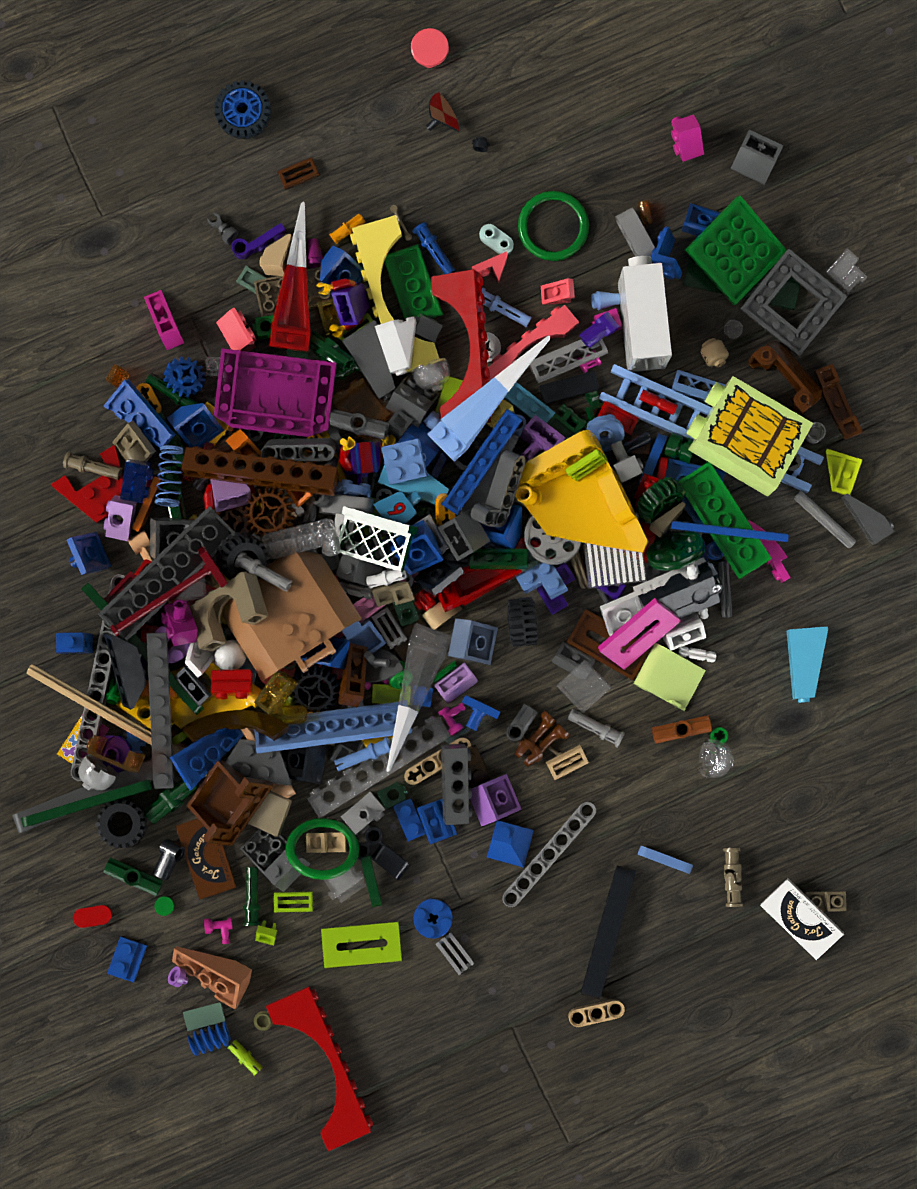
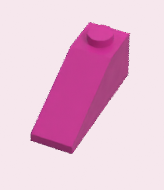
M162 290L145 296L144 299L166 350L183 344V338Z

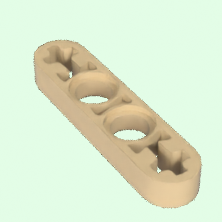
M459 738L450 743L459 744L458 742L462 741L463 743L467 742V748L471 746L470 741L466 738ZM440 749L409 768L404 775L405 781L410 785H415L441 770L440 755L442 750ZM426 761H433L435 763V769L432 772H427L424 769ZM421 765V769L426 776L422 777V774L416 777L417 781H409V772L416 773L419 771L417 767Z

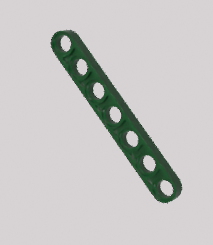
M150 780L141 781L23 817L21 822L23 828L151 790Z

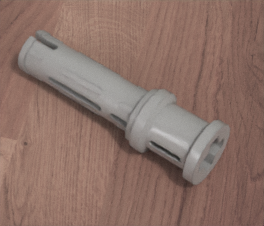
M244 551L239 554L235 561V567H241L285 592L292 585V580L265 567L260 560H254L247 556V553Z
M572 709L567 719L600 736L601 740L605 739L615 744L617 748L625 734L624 731L619 732L611 728L610 724L604 725L574 709Z

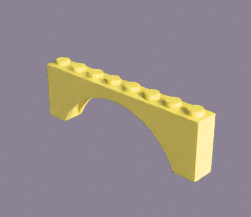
M396 215L352 228L353 234H350L352 244H357L359 251L355 252L358 264H363L364 270L361 271L364 282L368 281L370 288L366 289L369 300L373 299L375 306L372 307L375 318L379 317L380 324L394 320L382 296L381 273L387 254L396 241L402 237ZM415 337L411 368L407 369V373L440 363L435 343Z

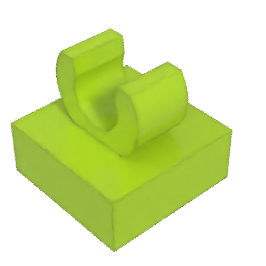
M263 921L261 926L258 925L255 941L274 946L277 935L276 923H273V927L270 929L265 927L266 921Z

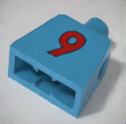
M399 491L373 505L382 517L408 524L417 515L413 506L422 501L416 491L405 497L402 491Z

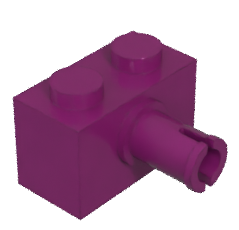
M176 600L174 603L164 604V613H161V620L163 625L166 624L167 637L172 640L173 645L197 642L198 629L188 602Z

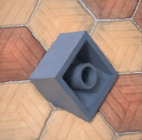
M455 618L448 656L491 665L498 627L472 620Z

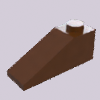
M350 643L340 683L338 704L357 708L364 698L367 662L364 654L367 652L368 647Z

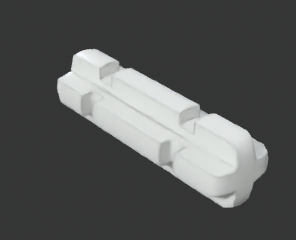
M685 646L679 648L678 655L681 657L689 656V658L702 661L707 660V662H715L716 652H706V650L696 648L688 649Z

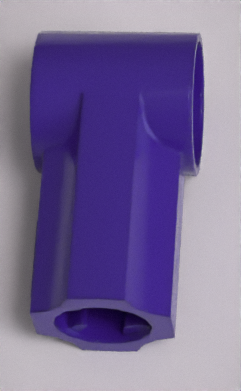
M606 312L579 336L582 342L588 348H591L605 336L608 337L619 328V325L609 312Z

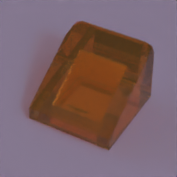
M115 364L109 372L106 381L118 388L128 378L129 373Z

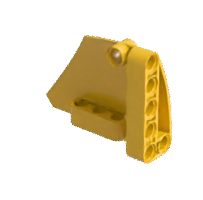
M583 430L525 463L516 491V498L526 506L546 535L598 546L644 552L648 544L647 537L616 472L610 467L609 462L607 461L578 481H575L566 473V468L595 449L604 454L596 435L590 430ZM527 493H530L529 497L527 499H524L525 495Z

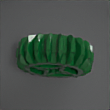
M665 477L663 480L660 479L657 483H653L651 487H648L646 492H643V495L639 497L636 510L643 520L652 523L681 503L685 496V490L682 484L675 478Z

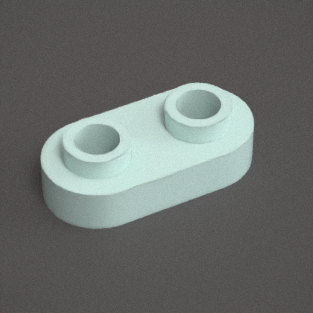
M486 224L480 229V239L498 254L506 251L507 254L512 252L513 240L492 224ZM486 231H491L493 234L487 236L485 233ZM506 242L508 246L502 247L501 243Z

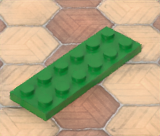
M707 462L679 480L685 490L687 499L704 525L753 530L710 462ZM710 534L738 579L743 578L772 559L760 539Z

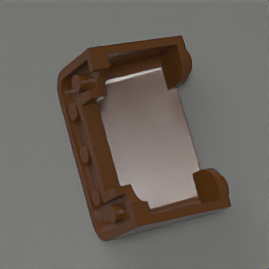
M772 341L754 352L747 361L752 369L762 367L767 371L773 365L797 392L791 400L794 405L792 411L802 416L821 399L822 390L781 342Z

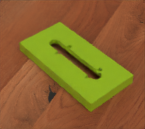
M399 922L321 929L324 968L402 961ZM387 940V945L384 947L339 951L336 947L338 943Z

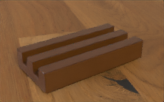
M312 157L277 171L285 190L320 176ZM311 163V166L308 168L300 170L286 177L283 176L286 173H289ZM314 170V172H312V173H310V174H308V175H305V176L300 177V178H298V179H296V180H293V181H291V182H289V183H286V181H289V180H291V179H294V178H296V177H298V176H301V175H303V174H306V173H308V172Z

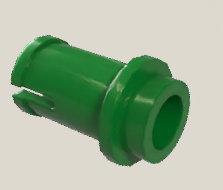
M111 679L105 699L108 704L116 705L120 701V693L116 679L115 683L114 679Z

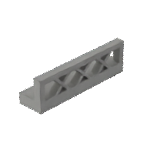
M603 339L591 348H588L582 340H578L534 359L529 367L532 374L535 375L537 382L540 383L606 355L608 350ZM598 346H601L602 348L601 351L596 353L589 351ZM585 353L582 359H573V357ZM567 360L566 365L564 367L560 368L554 366ZM549 368L547 374L539 376L538 372Z

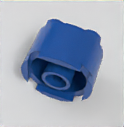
M429 898L422 901L417 906L413 917L415 928L426 938H439L449 931L453 919L449 905L437 898ZM430 913H433V915H438L436 923H433V921H428V919L430 918Z

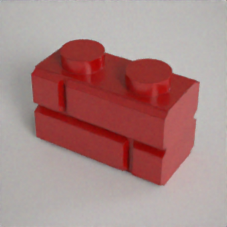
M251 669L211 671V693L213 696H216V699H228V696H236V699H247V696H252L253 674Z

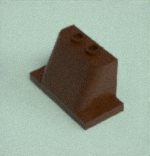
M217 761L211 771L208 772L202 784L197 788L187 807L208 830L203 837L206 843L232 846L274 785L267 780L244 777L226 762Z

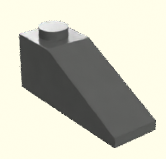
M849 494L841 497L872 546L895 532L892 521L889 518L886 519L883 514Z

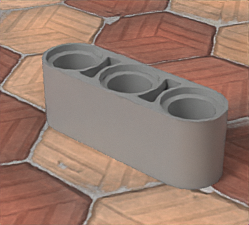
M630 208L615 216L616 222L635 257L651 256L655 246L635 210Z
M335 494V496L330 497V501L325 507H319V513L328 515L342 514L343 507L345 506L373 514L375 500Z

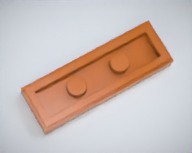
M158 477L153 478L132 526V529L138 533L142 532L155 503L156 494L160 491L156 485L163 482V480Z

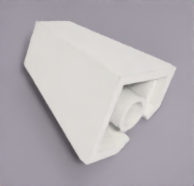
M414 317L406 318L405 322L398 319L375 326L389 370L392 374L396 373V376L407 373V369L411 368L417 324Z

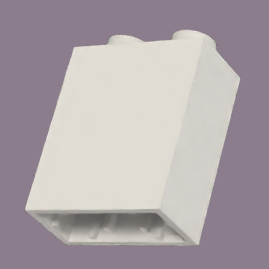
M651 256L632 257L628 259L629 266L622 268L618 281L626 367L631 372L665 369L672 354L662 263L652 264Z

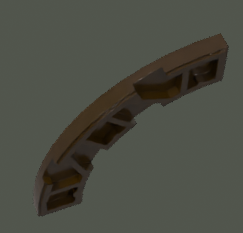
M232 710L210 714L182 727L183 733L193 742L223 728L255 729L256 732L268 736L273 741L290 731L289 726L281 720L265 713L249 710Z

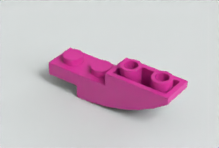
M748 520L753 530L765 531L760 526ZM760 539L772 558L766 563H770L772 566L774 578L777 581L780 580L781 583L790 579L788 572L781 562L787 558L782 548L776 541Z

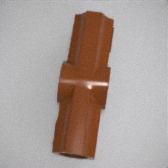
M709 715L652 727L655 744L712 732ZM679 724H683L687 728L684 735H680L677 732Z

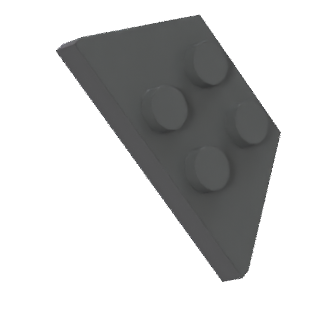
M240 739L226 760L227 764L244 777L267 780L276 784L292 785L281 750L257 753L255 741Z

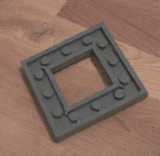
M787 249L740 309L799 357L847 296L793 251ZM790 277L819 299L797 329L768 306Z

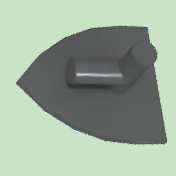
M379 648L373 654L370 651L364 654V657L367 659L365 682L384 681L404 670L396 656L387 650Z

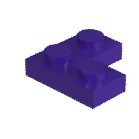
M566 563L555 568L565 585L575 580ZM543 585L536 588L551 615L568 606L562 594L551 600Z

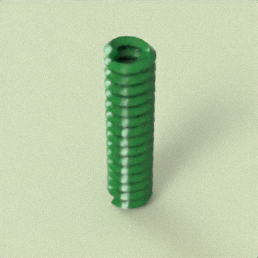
M453 661L433 676L432 681L436 683L457 667L456 661Z

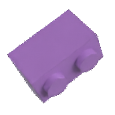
M507 774L471 789L472 798L470 800L481 826L521 810Z

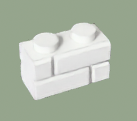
M696 613L680 619L681 622L663 636V640L670 651L706 638L703 622Z

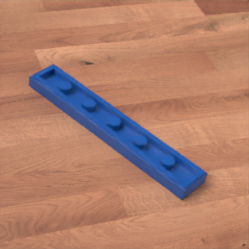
M506 409L442 503L444 507L456 515L460 513L522 422V418Z
M673 521L671 526L673 530L787 543L789 541V535L783 533Z

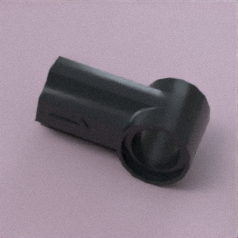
M169 838L164 840L159 849L161 855L152 872L153 875L163 880H169L176 863L185 855V847Z

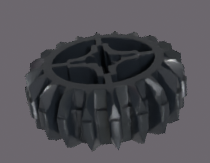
M314 664V667L310 666L305 673L301 669L295 671L294 677H291V686L289 687V690L292 691L290 697L294 698L293 703H299V709L305 707L306 713L309 709L313 713H316V710L323 712L324 708L329 711L331 705L335 706L336 700H339L340 680L337 679V674H331V668L325 670L324 665L320 668L318 664ZM321 680H324L329 685L330 689L327 688V686L324 685ZM318 683V686H317L316 690H315L314 693L312 694L314 687H315L316 684ZM301 689H303V691L306 692L309 697H306L302 693Z

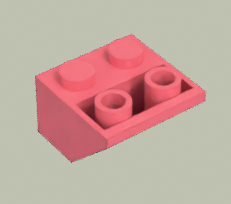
M232 308L216 322L232 350L249 352L256 348L254 342L257 339L250 327L246 329L245 326L248 324L241 311L237 312L235 308Z

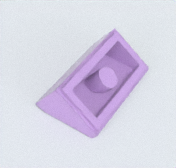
M464 662L434 684V686L446 703H450L476 684L478 680Z

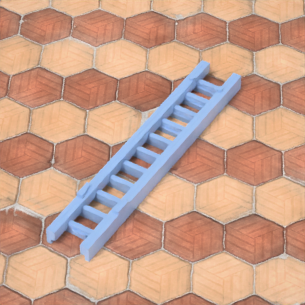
M615 364L610 373L624 378L616 398L604 392H601L599 396V402L608 401L644 422L671 434L674 432L683 435L685 440L687 438L694 439L687 435L686 432L697 414L701 412L708 416L712 409L708 405ZM631 382L642 386L634 405L623 401ZM643 389L658 393L660 398L665 399L667 397L676 401L678 407L674 415H670L668 421L658 417L660 409L656 406H653L651 413L640 409L643 401L639 400ZM683 405L694 409L686 429L675 424ZM800 447L796 453L801 459L800 467L793 471L792 475L785 473L781 482L808 493L812 485L796 478L803 468V461L807 459L820 465L824 457Z

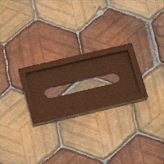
M585 609L566 643L633 681L652 647L626 669H622L599 651L598 646L601 644L586 636V632L591 630L605 639L610 637L604 619ZM633 638L628 644L622 646V649L626 650L638 639Z

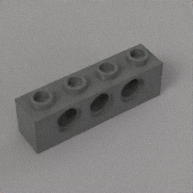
M464 743L441 745L443 821L446 825L469 824V818L472 817V807L469 806L472 791L471 787H468V780H471V769L468 768V761H471L470 749H467ZM460 761L461 766L458 769H453V763ZM457 780L462 781V784H461L460 787H458V788H454V787H453V783H454L455 781H457ZM461 799L462 803L460 806H453L455 800Z

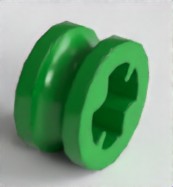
M717 727L710 733V739L714 744L721 745L727 741L728 733L724 728ZM720 730L723 732L722 735L724 734V739H720L718 742L715 740L716 737L714 738V733H718Z

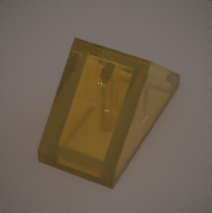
M333 298L317 302L326 335L335 333L336 331L329 330V327L333 324L342 325Z

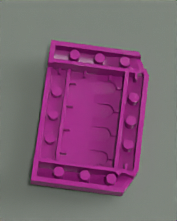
M221 348L214 416L232 428L310 437L329 430L337 363Z

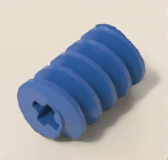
M223 1021L222 1028L215 1024V1030L208 1026L207 1033L200 1029V1035L193 1031V1037L191 1038L187 1034L190 1049L195 1056L199 1055V1050L205 1054L207 1048L209 1051H213L215 1045L217 1049H220L222 1043L227 1047L229 1040L231 1041L225 1021Z

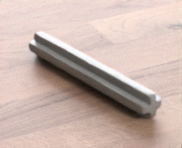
M798 492L794 497L796 502L847 548H851L855 544L856 540L804 492Z

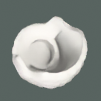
M237 640L226 641L224 645L216 649L214 654L215 664L220 670L239 669L246 659V654Z

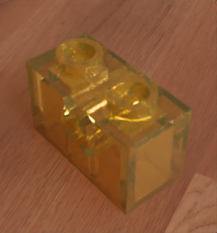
M277 671L254 703L268 714H277L298 685V682L285 672Z

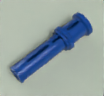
M423 222L412 230L413 234L419 237L422 247L429 250L444 274L454 273L456 269L437 244V237L432 235L427 227V222Z

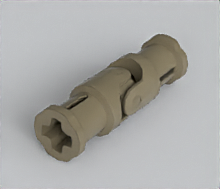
M723 848L726 864H724L725 890L727 891L726 907H742L741 864H739V851L741 849Z

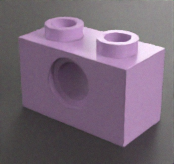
M114 495L111 501L108 500L106 512H109L104 522L105 537L124 541L130 539L133 532L132 526L134 524L137 499ZM116 515L122 516L123 521L118 520Z

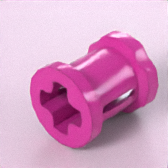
M596 358L580 365V368L586 373L591 367L601 365V360Z

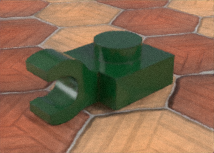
M597 391L585 393L586 400L590 404L589 407L585 408L589 421L598 417L604 403L599 402Z

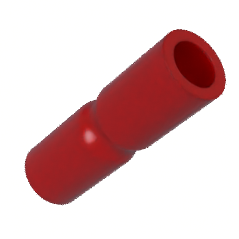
M644 389L639 397V400L656 406L658 409L674 415L678 407L677 404L660 398Z

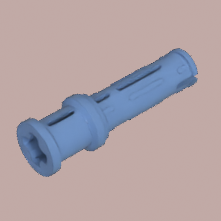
M384 737V740L375 744L369 743L365 749L335 759V765L343 763L336 767L337 770L341 771L370 758L376 760L379 756L390 753L391 741L388 737Z

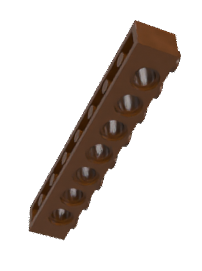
M197 446L192 448L186 447L181 467L184 476L328 496H335L339 478L337 467L330 464L322 466L316 465L313 462L300 463L292 459L285 461L278 460L275 457L263 458L255 454L241 455L234 451L226 453L218 449L204 450ZM208 460L206 464H201L202 461ZM227 463L226 466L219 467L220 464ZM242 465L246 466L244 469H238ZM259 468H265L264 471L257 472ZM277 471H284L280 475L275 474ZM302 473V476L294 477L295 474ZM315 476H322L318 480L313 479Z

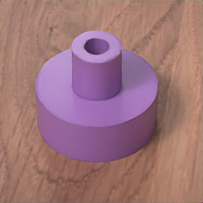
M178 966L174 967L168 975V983L175 987L187 984L189 980L186 977V970Z

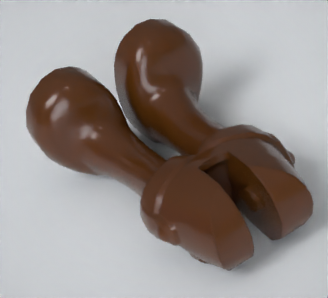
M546 711L541 714L542 722L539 728L528 739L523 738L514 753L520 758L528 749L532 751V754H529L523 762L527 767L535 762H539L544 757L542 753L554 741L570 737V734L560 724H557L553 731L541 743L536 745L545 732L557 723Z

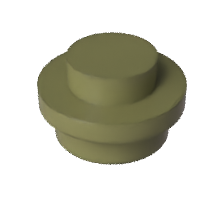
M260 1011L254 1017V1025L258 1030L266 1031L273 1024L267 1011Z

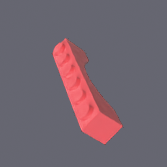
M565 305L561 308L559 306L551 311V316L547 320L545 318L541 319L536 324L537 328L532 332L530 330L525 332L521 336L522 340L517 344L513 342L507 347V352L504 355L499 354L492 360L493 364L488 367L490 371L488 382L515 362L524 350L542 341L547 336H550V339L564 338L578 327L579 321Z

